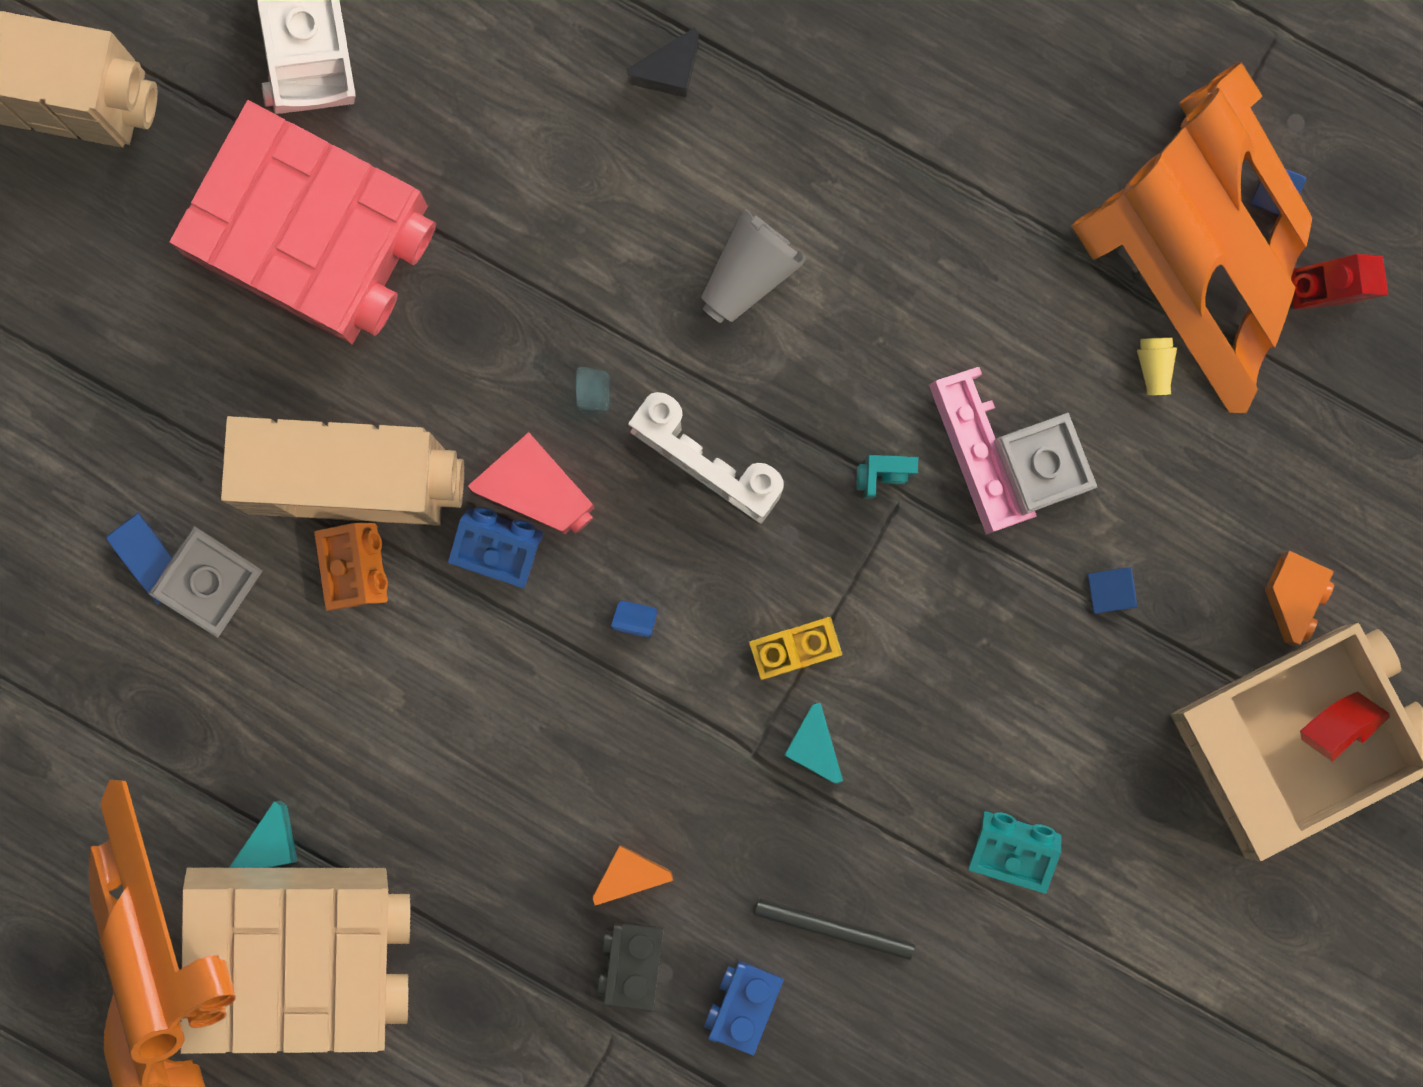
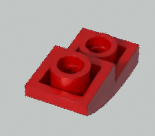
M1357 691L1332 704L1300 730L1301 740L1333 762L1355 740L1363 744L1390 718V715L1386 710Z

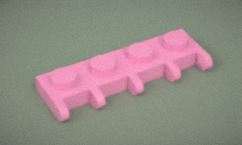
M976 367L936 380L929 384V387L987 535L1037 517L1035 511L1022 515L994 443L995 436L985 413L994 409L995 406L992 400L981 403L973 379L982 375L980 367Z

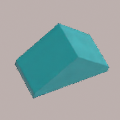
M821 703L813 704L809 708L784 756L833 783H839L843 779Z
M282 801L273 802L229 868H269L297 862L288 807Z

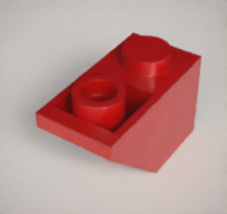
M1354 254L1293 269L1291 281L1296 287L1292 298L1294 310L1351 304L1388 296L1383 256Z

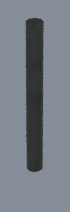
M758 900L754 914L758 917L911 960L915 948L913 943L762 900Z

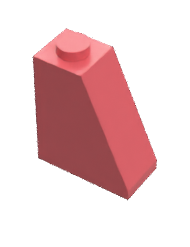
M529 432L468 485L477 496L562 534H566L569 530L576 534L593 519L590 512L595 508L594 505Z

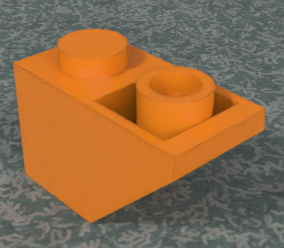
M1291 551L1281 553L1265 588V592L1284 642L1290 646L1301 645L1303 640L1308 642L1315 631L1318 620L1314 619L1313 616L1319 603L1325 605L1333 591L1334 583L1330 582L1334 571Z

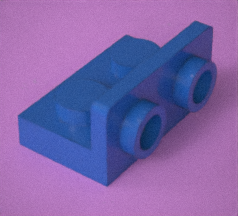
M468 507L460 519L448 563L525 588L544 532L535 529V526L530 522L524 520L511 521L499 517L495 511L489 508Z
M738 960L735 968L728 966L719 989L726 991L720 1007L712 1005L704 1025L705 1028L710 1029L708 1040L713 1042L719 1041L754 1056L784 978Z

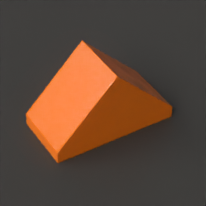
M620 845L593 896V901L595 905H599L671 882L674 878L670 870Z

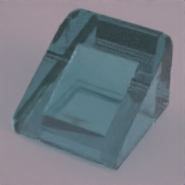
M578 367V370H576L577 408L580 412H607L609 410V374L607 372Z

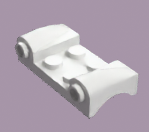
M257 0L269 71V82L262 83L265 107L273 106L274 114L354 104L356 95L340 1Z
M656 392L650 394L628 423L632 427L630 433L755 521L762 524L780 499L784 488L782 476L767 464L755 463L747 468L739 481L736 480V471L727 463L717 457L712 463L703 457V452L701 451L703 448L684 434L680 439L676 438L682 430V409L679 403L665 393Z

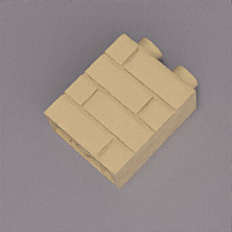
M0 11V125L31 130L32 127L37 132L77 139V136L85 141L124 148V144L130 145L134 127L150 128L157 105V84L154 81L144 80L145 71L141 68L140 63L135 61L112 32Z
M227 416L221 501L249 515L441 526L442 507L461 508L464 491V460L457 459L455 450H445L433 435L424 428L379 425V429H377L374 425L335 422H328L327 426L323 422L283 419H278L276 423L272 419Z
M1359 623L1340 626L1170 714L1246 859L1263 861L1423 778V707L1416 701L1405 707L1401 704L1388 679L1401 672L1400 661L1391 643L1379 629H1375L1365 635ZM1358 691L1386 710L1390 718L1363 744L1355 740L1340 756L1331 762L1301 740L1300 730L1329 706Z
M187 868L183 886L182 968L201 958L219 955V959L226 961L236 1000L225 1007L226 1017L213 1025L192 1028L189 1026L187 1018L181 1019L185 1039L181 1047V1054L226 1052L277 1053V1051H283V1053L385 1051V1024H407L408 974H386L387 944H409L410 894H388L386 868Z

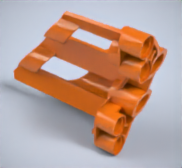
M1242 62L1226 69L1212 79L1209 84L1199 88L1180 101L1179 106L1186 117L1181 123V130L1161 153L1155 155L1144 164L1124 189L1107 199L1102 206L1085 214L1071 225L1092 260L1105 255L1120 245L1124 246L1229 413H1247L1258 390L1256 382L1260 366L1269 349L1276 347L1296 288L1291 281V276L1298 257L1304 248L1307 247L1312 222L1309 210L1250 108L1262 97V94ZM1248 160L1280 211L1268 243L1241 201L1242 163ZM1219 265L1223 266L1249 307L1239 326L1233 347H1231L1205 306V296L1209 280Z
M109 780L100 804L109 839L104 844L91 846L89 891L90 903L100 936L99 941L113 989L104 1031V1055L112 1087H205L198 1064H193L192 1060L173 1061L167 1058L174 1055L185 1041L181 1019L187 1018L189 1026L192 1028H201L218 1023L226 1017L225 1007L236 1000L225 960L219 959V955H213L196 960L179 970L127 783L121 780ZM122 885L124 891L117 901L116 897L111 895L109 891L115 890Z

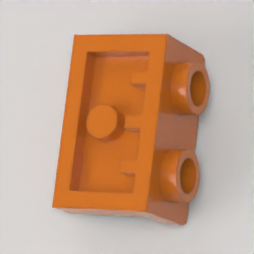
M352 523L314 531L326 611L366 604H380L388 601V580L383 570L381 557L382 540L375 523Z

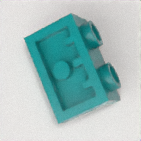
M869 455L865 459V464L857 466L856 490H864L863 499H873L876 497L877 476H881V483L905 484V482H908V477L918 474L919 457Z
M984 812L981 829L969 861L968 871L1046 894L1061 855L1062 836L1046 825L1026 824L1002 812L995 814Z

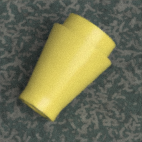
M1173 337L1140 339L1141 349H1137L1146 384L1147 395L1171 394V381L1177 347H1173Z

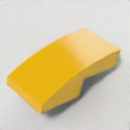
M831 617L749 641L761 680L842 656Z

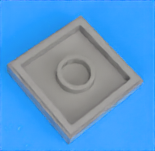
M1069 413L994 440L1022 515L1097 488Z
M193 526L149 591V595L218 638L263 570L196 526Z

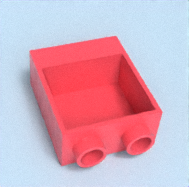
M247 100L196 192L191 206L185 212L169 243L186 258L353 345L361 329L374 336L382 330L395 306L398 296L396 292L385 287L387 280L399 258L411 265H415L420 260L431 241L436 223L423 216L428 205L419 190Z

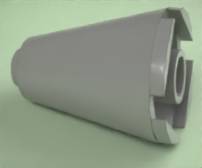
M745 209L739 216L701 296L706 302L702 309L719 323H722L725 318L733 322L803 266L807 257L800 250L795 251L789 246L790 242L756 215L753 217L750 211Z

